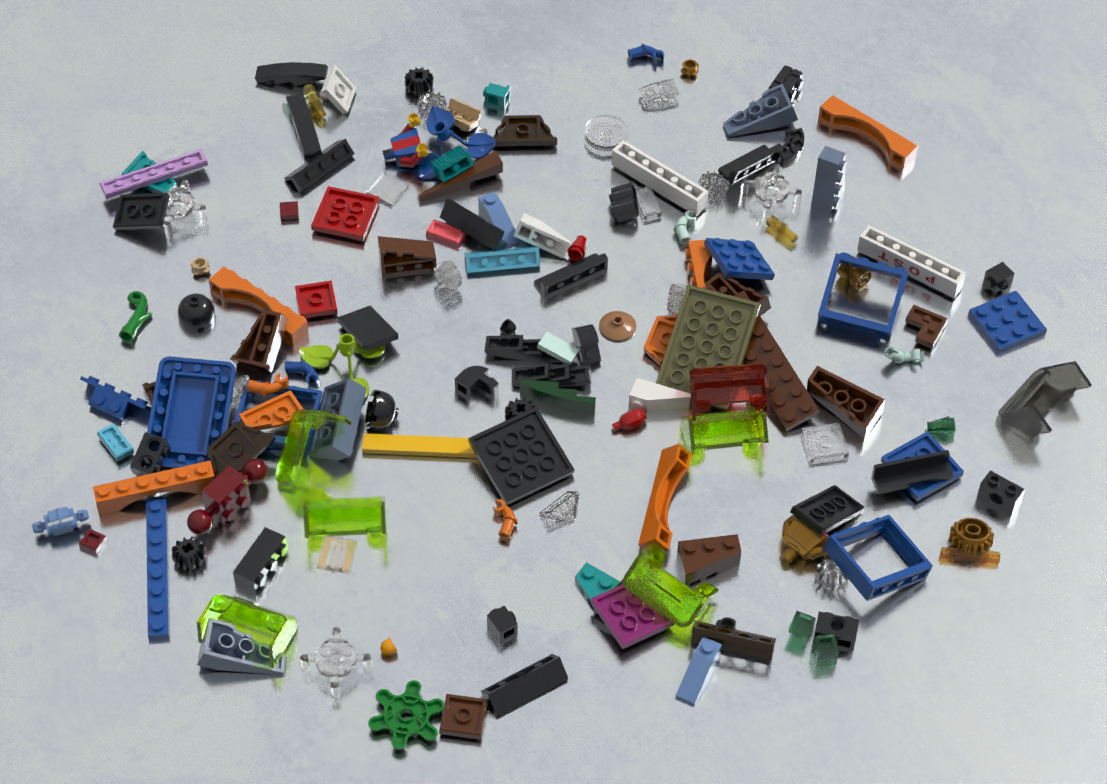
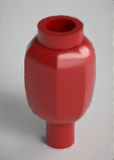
M643 408L640 410L632 409L622 414L619 421L613 423L612 427L614 431L621 428L624 430L634 429L642 425L644 420L647 419L646 413Z

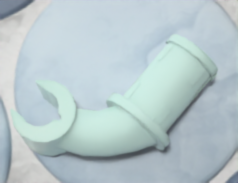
M693 210L686 211L685 215L673 227L682 245L687 244L691 240L686 228L687 225L692 226L695 224L697 217H693L695 212Z
M889 346L884 351V353H887L884 354L885 357L892 359L897 364L910 361L914 363L924 361V351L920 352V349L905 352L902 349H895Z

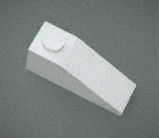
M525 213L514 233V237L561 258H564L571 243L541 220Z
M636 378L629 394V407L639 410L643 408L645 412L688 409L691 403L690 393L640 378Z

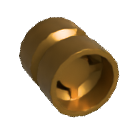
M840 264L837 270L838 275L845 281L850 280L849 284L856 290L865 287L873 274L871 271Z

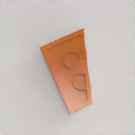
M291 390L239 414L242 424L258 430L309 422V416Z

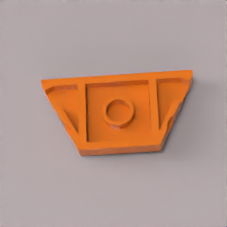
M678 314L657 316L644 345V352L660 367Z

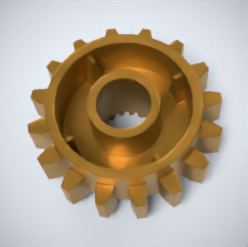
M963 518L958 522H954V526H951L949 540L952 541V546L957 545V550L963 549L965 554L968 551L972 555H975V552L983 554V550L988 552L989 548L992 547L994 533L991 532L992 528L980 519Z

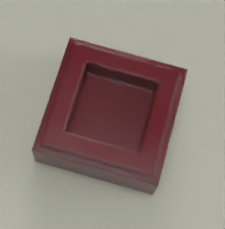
M298 201L280 202L281 220L299 219Z
M88 529L78 544L80 548L97 555L107 541V536Z

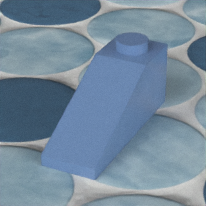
M492 192L479 197L478 209L483 219L504 231L502 239L508 242L506 247L519 243L520 239L514 237L516 230L497 194Z
M702 637L676 693V698L695 706L720 659L722 644Z

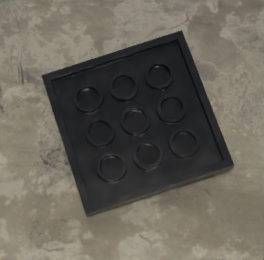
M537 407L468 438L470 446L506 505L575 472V469Z

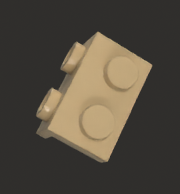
M455 98L450 99L449 106L445 110L450 111L454 115L455 121L453 125L465 132L476 128L479 125L482 111Z

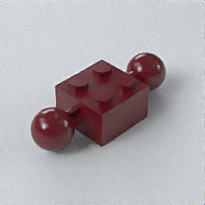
M250 459L244 464L242 474L229 465L202 490L205 510L199 509L190 513L187 518L188 529L193 534L204 535L211 530L213 519L221 525L231 521L236 513L245 508L250 501L248 485L250 483L258 484L265 480L268 473L266 464L259 459Z

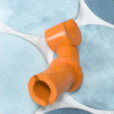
M278 373L273 383L249 380L247 392L258 393L263 397H267V395L275 393L280 389H286L289 386L288 376L286 375L281 380V375Z
M495 500L497 507L500 508L492 507L493 511L497 516H503V524L498 534L503 539H510L514 526L518 524V520L514 512L506 506L504 500Z

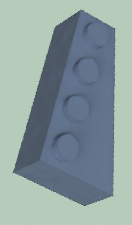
M825 146L817 162L811 207L831 214L834 207L837 208L839 206L840 197L845 186L846 153Z

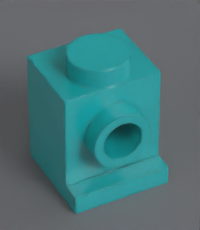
M489 83L488 87L486 86L483 91L485 104L504 110L511 98V86L503 87Z

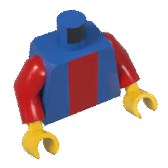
M415 113L409 115L408 121L410 123L406 125L403 131L390 139L392 148L382 151L385 161L395 158L398 167L413 168L416 165L426 163L425 157L428 156V146L420 142L417 128L414 127L421 124V120Z

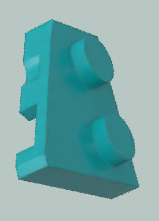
M587 562L575 576L576 583L583 589L584 595L590 601L591 598L617 587L620 583L619 580Z

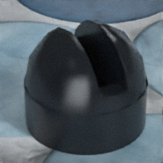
M507 319L502 323L500 331L505 335H513L516 332V325L513 321Z

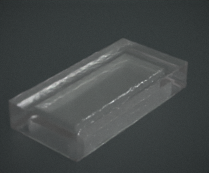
M651 187L636 189L637 204L644 220L660 217L662 212Z

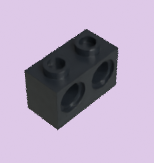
M147 432L144 433L130 465L133 474L142 476L163 470L162 463L171 451L167 439ZM154 446H160L157 451H151ZM147 463H152L150 468H144Z

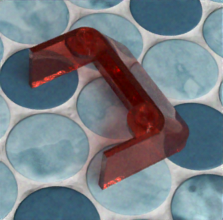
M747 364L701 367L690 370L693 421L696 420V413H706L711 409L712 404L750 402V406L756 410L766 408L767 416H771L769 381L765 365Z

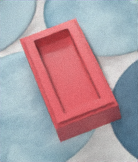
M435 219L426 230V236L456 247L461 245L467 235L458 228Z

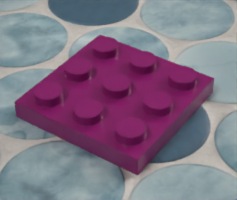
M643 575L591 598V605L622 649L675 625V619Z

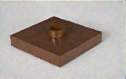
M446 694L439 734L481 740L488 699Z

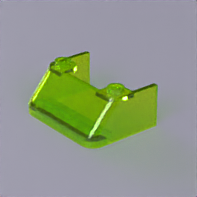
M296 410L290 420L277 468V482L285 487L332 497V493L326 489L308 485L309 473L306 469L300 467L310 429H320L324 425L325 420L350 426L351 421L345 416L320 410Z
M745 409L681 417L686 448L691 453L703 452L702 448L734 443H748V446H759L760 442L769 443L766 411Z
M382 496L306 500L303 505L305 538L310 536L311 539H320L326 533L367 531L371 532V536H380L386 534L387 531L386 500Z
M219 594L213 596L197 620L199 643L202 642L208 619L218 620L221 614L275 632L276 635L268 646L271 668L275 667L297 630V620L293 615L233 595Z

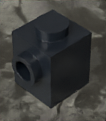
M1001 262L985 272L983 283L987 289L997 294L1000 291L1007 290L1012 285L1015 273L1004 262Z
M505 606L499 609L495 608L487 615V626L500 643L518 634L516 617Z

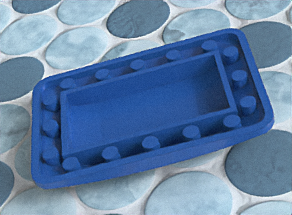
M171 356L165 357L160 361L147 433L167 439L171 447L169 456L162 463L163 467L179 468L211 460L207 448L228 428L236 369L232 363ZM154 446L151 451H157L160 446Z

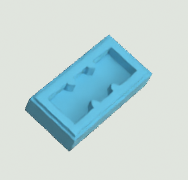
M114 423L97 432V436L117 462L134 453L133 447Z

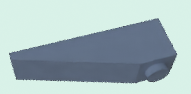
M782 83L762 93L760 99L756 102L754 100L750 102L748 108L737 112L723 124L728 136L732 137L783 127L797 121L798 118Z

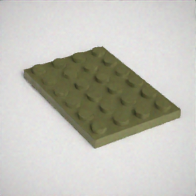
M687 285L656 384L690 393L692 402L728 411L761 304Z

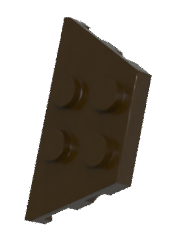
M540 115L504 116L493 136L496 141L495 146L557 145V137L551 134V129L544 123Z
M235 422L207 448L215 477L229 465L240 473L248 460L255 459L277 438L272 434Z

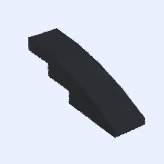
M301 62L257 66L255 80L257 83L273 80L276 85L292 81L294 86L325 80L328 66L325 64Z
M303 93L287 96L286 101L304 157L320 153L321 147Z
M524 335L486 336L484 351L487 354L522 361L563 363L537 348L541 339H524Z
M546 362L512 369V386L520 387V379L559 382V387L591 384V367L589 364L570 367L569 363L550 367L549 363Z

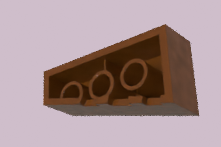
M816 366L808 378V393L865 440L884 410L885 399L819 366Z

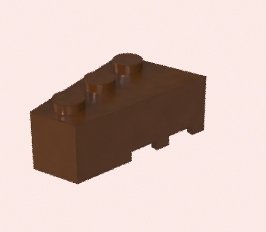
M720 272L705 283L708 290L731 296L745 291L750 301L761 304L760 316L771 309L767 296L754 292L750 287L746 288L740 285L738 281L726 277Z

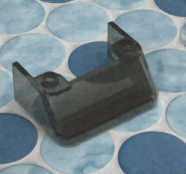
M1076 361L1043 367L1031 374L1001 407L998 414L1002 420L1028 436L1050 433L1052 429L1044 419V416L1058 401H1068L1074 396L1076 390L1089 388L1092 384Z

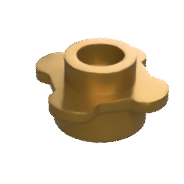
M688 59L682 63V74L692 76L698 74L699 64L695 60Z

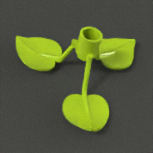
M343 334L339 338V344H336L334 353L326 345L299 348L302 360H305L315 369L328 367L329 361H333L340 350V353L348 358L349 378L366 387V397L369 393V384L364 378L353 379L351 355L356 352L357 354L361 353L365 358H376L383 354L385 344L365 351L355 341L353 335Z

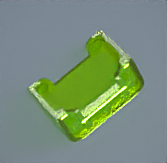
M652 543L640 551L624 575V587L677 626L688 627L714 599L719 589L708 582L700 583L695 590L689 588L662 568L666 561L665 551L655 543Z

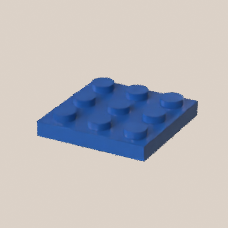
M706 238L704 245L726 277L773 280L775 273L752 241Z
M1017 291L969 309L968 314L998 353L1045 335L1047 332V328Z
M927 431L882 456L881 462L886 463L945 450ZM949 455L948 464L953 473L952 479L906 488V490L916 501H919L962 477L964 470Z

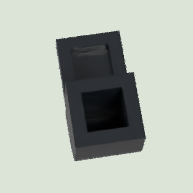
M593 324L572 328L575 347L578 346V349H580L582 365L600 362L599 339Z
M468 367L455 378V391L468 399H471L479 390L493 399L499 395V383L496 379L489 377V369L486 367Z

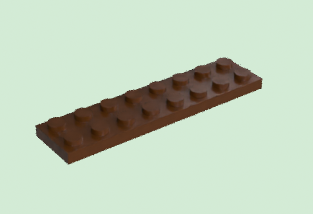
M745 291L735 295V297L750 300ZM758 313L743 362L787 432L819 414L820 411Z

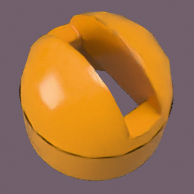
M390 638L381 643L380 649L384 655L390 656L398 652Z

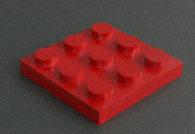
M328 186L311 224V230L364 241L379 205L380 197Z

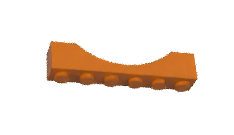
M832 95L820 106L818 119L831 127L853 129L871 137L883 148L888 160L904 170L916 158L918 149L916 144L841 99Z
M705 240L688 241V248L685 249V259H689L687 264L688 273L692 274L690 284L706 289L704 277L712 265L713 257L704 245Z
M223 266L209 279L210 291L223 300L241 301L252 304L262 310L282 313L288 319L282 339L294 346L308 333V322L304 316L296 314L290 307L284 306L276 298L270 297L261 288L253 286L247 279L241 278L233 270Z
M680 443L661 451L638 546L651 556L667 551L670 547L673 533L668 524V508L676 486L689 468L692 456Z
M210 460L93 486L98 513L101 516L119 512L136 500L158 493L175 491L195 494L202 493V490L215 479Z

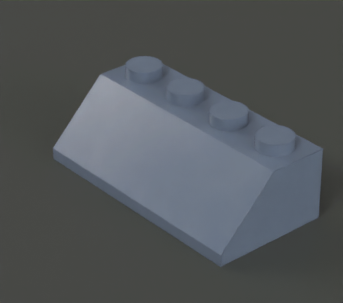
M348 378L324 388L309 456L337 461L351 457L354 440L357 435L358 422L361 418V409L365 400L366 387Z

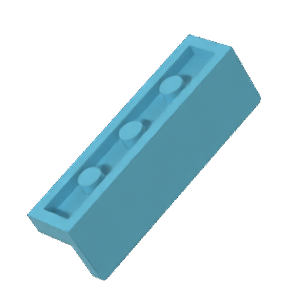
M536 246L464 253L467 273L540 266L539 248Z

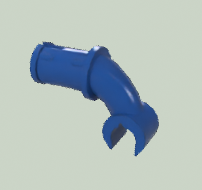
M644 43L639 47L627 50L630 60L650 55L653 57L654 64L657 65V58H661L662 62H664V52L662 50H657Z
M305 360L285 362L286 373L307 374L306 381L309 387L313 379L316 380L317 387L320 385L319 375Z

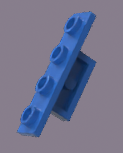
M90 375L88 378L83 376L80 378V380L95 386L88 405L121 420L124 419L131 403L151 411V407L147 406L148 402L137 397V400L131 398L132 394L123 390L120 393L116 392V387L105 383L103 386L99 384V379Z

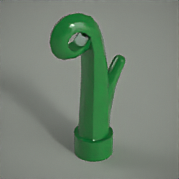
M133 291L127 296L131 304L138 306L119 333V337L126 342L133 341L137 329L152 316L151 312L144 315L147 307V298L140 291Z

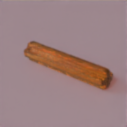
M942 547L940 550V557L942 559L996 564L1000 562V552H987L983 550V554L975 552V555H972L970 551L965 554L963 549L957 550V548Z

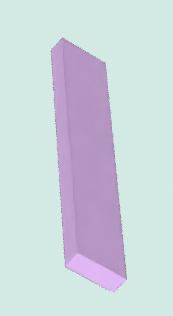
M200 149L100 182L99 184L105 198L109 199L208 166V161Z

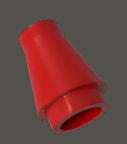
M577 236L576 240L568 247L567 252L571 260L579 261L584 258L587 242L585 236Z

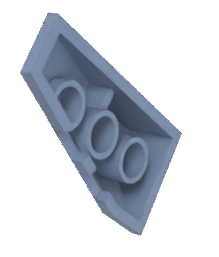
M213 618L208 619L199 650L197 665L224 671L284 674L287 655L266 643L261 644L254 640L252 635L244 634L235 629L236 626L229 622Z

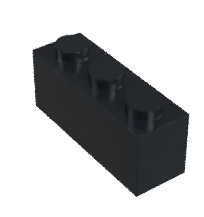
M265 527L233 571L234 582L256 593L258 588L265 584L270 571H274L279 558L286 554L288 549L286 536Z

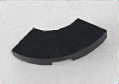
M802 128L785 132L786 142L782 145L784 149L779 157L783 165L795 160L802 152L805 138Z

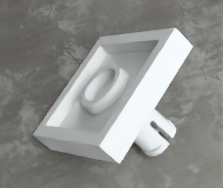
M333 65L329 68L323 88L320 91V98L323 101L329 99L342 114H345L349 111L356 87L336 65Z

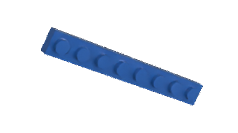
M164 498L146 500L147 617L149 640L169 638L167 501Z

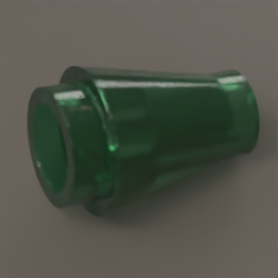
M947 416L927 422L928 432L945 435L956 433L954 417L949 418Z

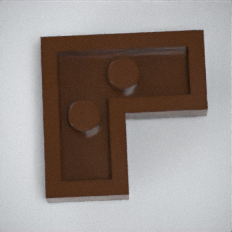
M913 304L906 316L905 322L921 328L915 342L933 349L947 324L948 318Z

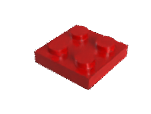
M332 280L295 286L300 315L305 318L338 313Z

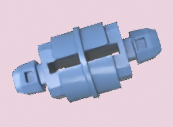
M67 506L48 511V514L43 516L44 522L38 521L32 524L33 532L38 534L47 530L48 535L53 534L54 537L73 532L74 528L78 527L77 521L83 522L89 519L88 511L83 509L78 510V513H74L73 508L68 509ZM73 516L74 520L62 523V519ZM59 520V524L48 527V523Z

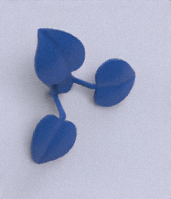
M432 106L427 119V130L431 135L437 136L436 141L439 154L428 153V156L425 157L426 163L419 164L418 176L421 179L437 177L433 172L430 162L442 156L441 141L449 140L450 136H453L464 146H467V152L474 159L486 156L494 148L496 141L488 134L475 133L469 137V143H466L450 130L455 121L454 115L448 110Z

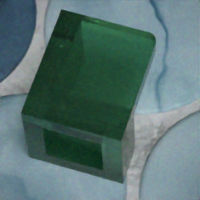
M796 611L788 632L802 637V646L806 647L814 630L816 618Z
M834 634L814 637L812 654L816 667L837 664L839 650Z

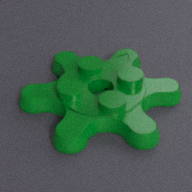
M416 680L409 681L405 692L401 695H393L387 689H380L376 693V700L384 706V712L381 715L371 717L368 721V726L374 732L381 730L392 732L391 744L396 750H403L407 745L408 738L411 736L416 737L419 735L427 741H433L438 735L437 729L429 723V718L441 713L445 704L443 700L438 698L430 701L423 700L420 697L421 684ZM403 713H411L412 717L404 721L401 715Z

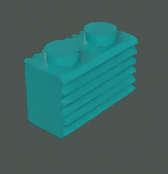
M460 145L430 162L435 176L443 183L474 166L470 154Z

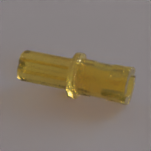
M308 84L303 87L309 101L308 105L312 107L316 119L326 116L327 114L320 102L321 98H318L313 85Z
M774 215L767 219L766 225L775 230L778 236L782 235L792 244L798 240V235L788 228V224L781 222Z

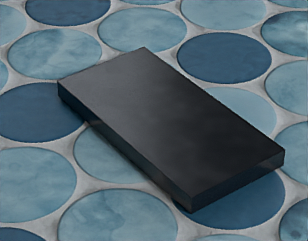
M833 485L793 506L790 513L819 535H822L863 513L865 507L842 489Z

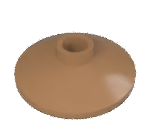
M612 311L601 318L599 330L605 338L611 341H625L635 334L636 321L626 312Z

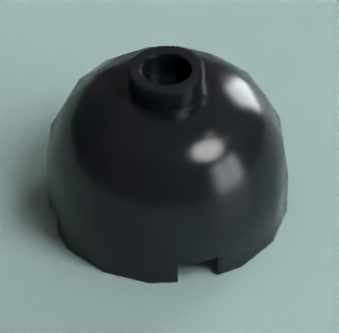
M198 293L185 296L178 305V319L181 326L187 330L198 331V328L204 327L206 329L212 325L215 320V308L211 300Z
M373 390L370 396L374 398L372 402L368 401L365 422H369L366 427L374 429L386 428L392 423L393 419H397L399 408H396V402L389 393Z

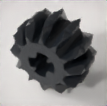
M415 67V70L409 69V72L406 73L405 87L409 93L414 92L415 96L417 94L423 96L424 92L429 93L430 89H433L434 77L429 69L424 70L423 67L421 69Z
M516 397L515 402L509 401L508 406L505 408V420L511 419L536 406L533 405L531 400L526 402L525 397L522 400H518Z
M193 536L190 539L183 537L182 542L176 540V546H172V560L176 562L178 568L183 567L186 571L191 567L194 570L196 565L201 566L202 561L205 560L206 548L200 539L195 540Z

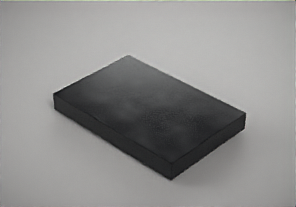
M168 193L120 195L113 228L115 230L163 228L170 195Z
M371 306L338 317V323L348 334L354 336L355 341L365 351L399 339L398 333Z

